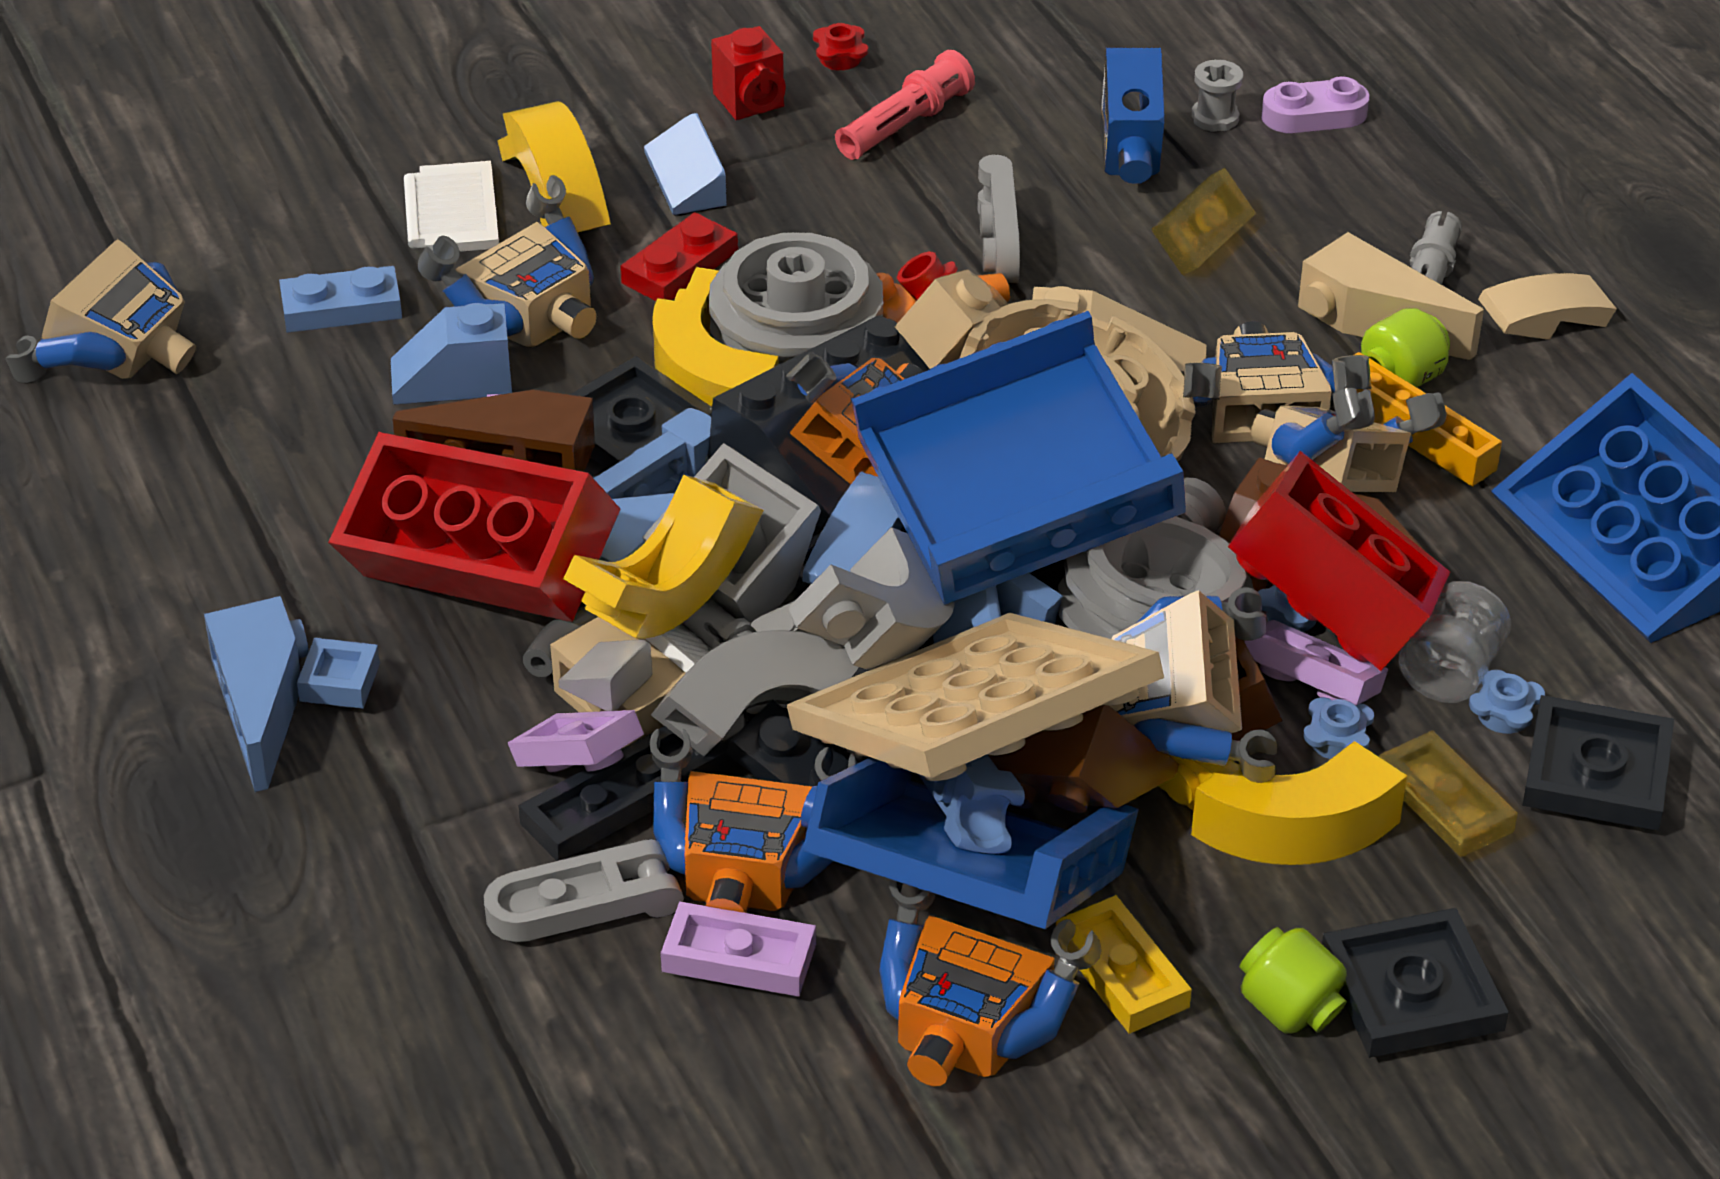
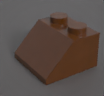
M1100 705L1082 713L1083 720L1074 726L1060 730L1044 729L1025 738V745L1014 752L1003 755H988L998 770L1010 771L1024 789L1025 798L1023 804L1018 806L1009 803V805L1029 809L1033 807L1034 802L1052 803L1057 807L1077 813L1086 812L1088 806L1118 808L1174 778L1179 764L1169 755L1159 752L1150 739L1109 705Z

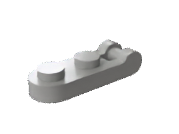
M988 155L979 161L978 179L984 185V188L978 193L977 210L980 214V237L983 238V272L1002 273L1008 283H1018L1020 247L1012 162L1002 155Z
M650 839L530 867L497 877L488 885L485 891L484 906L486 924L493 934L503 940L521 942L644 912L656 918L665 917L676 911L679 901L683 902L684 897L677 879L673 875L667 874L669 865L659 842ZM630 878L634 879V880H630V881L623 882V880H625V879H630Z

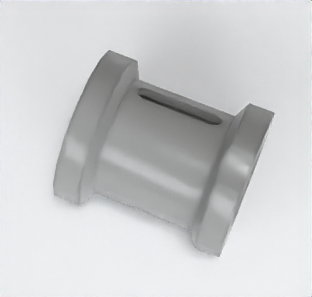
M1226 60L1205 61L1195 69L1194 81L1199 87L1198 102L1192 107V118L1194 119V124L1203 130L1210 132L1228 131L1239 123L1240 113L1235 101L1236 90L1243 83V71L1235 63Z

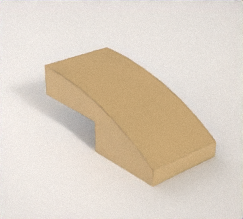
M1574 273L1544 274L1511 280L1484 289L1478 298L1503 333L1549 340L1560 321L1606 327L1617 309L1590 275Z

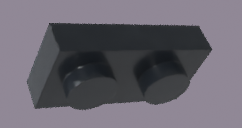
M773 699L730 740L726 751L727 755L758 780L811 787L818 786V782L821 781L815 770V760L819 752L824 748L829 747L833 752V762L829 769V777L847 769L849 760L831 745L822 743L821 739L793 730L788 711Z

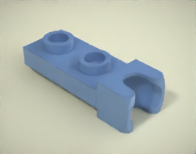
M693 408L684 410L662 424V435L637 449L633 454L599 476L594 477V479L612 499L675 493L683 475L695 477L708 462L711 416Z
M984 755L966 763V771L954 778L929 781L925 779V776L918 774L947 816L944 830L956 847L988 854H1001L1010 851L1011 836L1007 832L1005 825L1006 810L1009 803L1021 806L1025 798L1024 789L1010 771L998 770L990 757Z

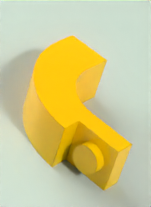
M557 101L503 113L508 135L497 140L502 161L518 159L525 169L531 186L535 183L539 193L546 199H551L546 189L549 177L551 175L559 177L566 188L565 197L559 208L564 218L571 217L578 233L610 225V218L593 157L583 132L568 107L562 102ZM540 218L541 225L547 227L546 219Z
M696 267L687 288H680L678 290L675 301L657 298L653 311L655 369L712 407L714 397L778 366V356L735 349L716 341L710 336V283L719 271Z
M683 475L662 520L652 535L638 550L616 562H606L574 555L563 579L585 591L581 600L586 604L585 610L632 637L646 639L662 635L686 621L716 592L745 550L764 510L713 482Z
M1353 741L1332 759L1316 769L1299 774L1275 775L1273 779L1262 783H1256L1244 777L1240 771V765L1232 760H1228L1225 766L1169 755L1179 764L1174 778L1159 785L1174 801L1186 805L1193 810L1191 835L1219 851L1251 861L1281 865H1303L1327 862L1356 853L1370 846L1398 825L1401 819L1407 775Z

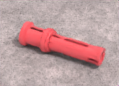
M946 50L939 54L935 59L934 65L925 71L916 70L906 76L901 90L874 106L844 128L841 127L836 131L835 141L840 152L850 160L858 159L863 153L896 133L918 116L932 117L942 111L944 102L954 95L963 96L970 92L975 85V75L968 60L955 50ZM955 74H958V78H957V79L954 78V77H952V76H954Z

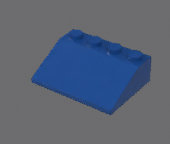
M1633 373L1491 490L1494 497L1650 643L1720 612V448Z

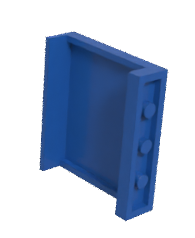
M1089 311L1064 320L1054 321L1046 327L1005 342H998L987 349L947 364H939L928 371L888 386L875 388L869 393L852 399L859 441L944 605L1186 513L1183 470L1173 453L1161 457L1094 343L1093 322Z
M870 757L818 782V786H813L805 799L801 813V825L808 828L802 851L1046 929L1123 873L1139 809L1125 804L1118 808L1103 807L1068 830L1006 811L1005 825L1007 832L1011 836L1010 851L1001 854L972 852L960 849L954 845L944 830L947 816L926 785L911 781L913 772L903 768H892L888 763Z

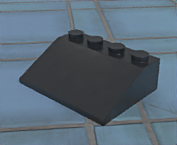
M878 315L714 397L708 460L723 443L816 503L821 510L816 527L823 530L850 484L790 434L814 402L812 404L809 403L805 398L806 396L799 390L798 384L794 381H789L786 375L809 352L820 356L829 366L850 363L859 368L871 358H879L895 371L899 366L907 363L918 366L924 372L930 370V368L895 328L897 322Z

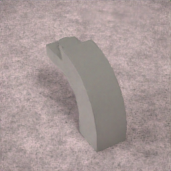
M891 527L850 571L831 564L796 599L788 610L796 628L844 645L852 665L872 670L917 651L950 618L954 609V601L944 605L909 535Z
M790 630L753 632L731 639L705 654L666 694L651 716L682 740V731L685 729L690 736L691 747L705 756L725 736L743 711L754 706L768 704L772 699L778 704L787 705L852 678L859 667L852 665L845 647L817 635Z

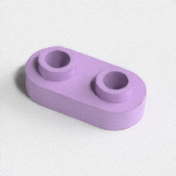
M1335 77L1326 81L1305 83L1283 82L1265 92L1263 96L1262 120L1269 128L1283 133L1354 127L1363 123L1367 118L1369 92L1356 80L1349 77Z

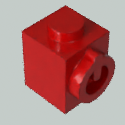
M760 26L741 28L732 34L711 39L713 94L735 120L784 107L786 84L784 80L783 52Z

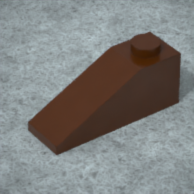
M526 390L399 410L395 412L392 419L394 435L581 472L585 471L595 447L593 398L540 390Z

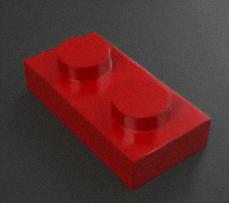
M694 212L620 265L621 284L654 301H657V298L673 300L680 288H687L696 267L713 270L738 250V233Z

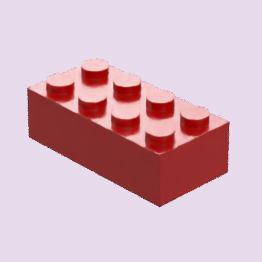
M378 432L328 543L365 577L573 622L585 591L563 578L574 555L600 559L621 509L587 472Z

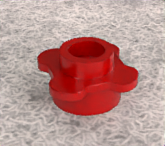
M836 23L827 28H818L813 32V41L819 44V47L816 49V55L820 59L821 64L829 69H852L859 65L861 58L868 54V45L862 43L864 29L859 26Z
M924 252L909 260L899 270L897 280L915 300H918L935 279L957 273L958 267L953 261L942 264L934 252Z

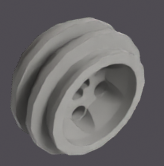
M779 233L755 239L734 252L730 260L721 267L710 283V336L716 341L735 349L778 356V365L878 315L882 316L883 283L870 264L865 262L856 250L835 238L814 233Z
M1175 516L1066 558L1064 561L1065 575L1057 587V592L1063 595L1058 613L1068 628L1111 639L1114 635L1134 625L1162 597L1186 596L1199 590L1205 596H1218L1221 602H1228L1231 594L1237 589L1243 587L1254 588L1251 578L1237 561L1236 554L1228 548L1229 543L1202 525Z

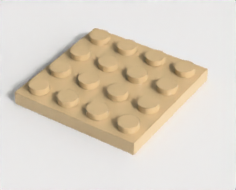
M1007 613L787 704L792 729L821 739L822 743L835 744L852 750L856 755L869 756L886 762L892 768H903L920 774L929 781H941L962 774L967 769L966 763L984 755H1003L1022 748L1025 745L1026 737L1044 729L1060 730L1074 726L1083 720L1082 713L1100 705H1118L1132 701L1140 695L1139 688L1163 679L1164 673L1158 651Z

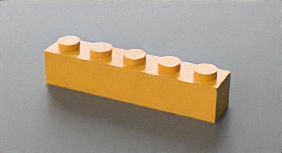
M1358 352V353H1356L1355 355H1364V354ZM1369 358L1372 388L1368 390L1371 391L1375 413L1374 422L1383 425L1396 416L1400 417L1403 421L1410 420L1406 400L1426 393ZM1356 389V391L1359 393L1364 391V389ZM1445 406L1447 414L1445 423L1438 428L1413 434V442L1408 444V446L1473 487L1497 471L1502 441Z

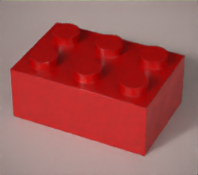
M1299 451L1253 505L1228 545V548L1236 554L1237 561L1245 571L1255 578L1261 580L1268 579L1287 595L1289 604L1298 614L1311 621H1320L1337 635L1339 644L1350 656L1362 662L1369 661L1380 671L1429 619L1450 574L1447 568L1302 451Z

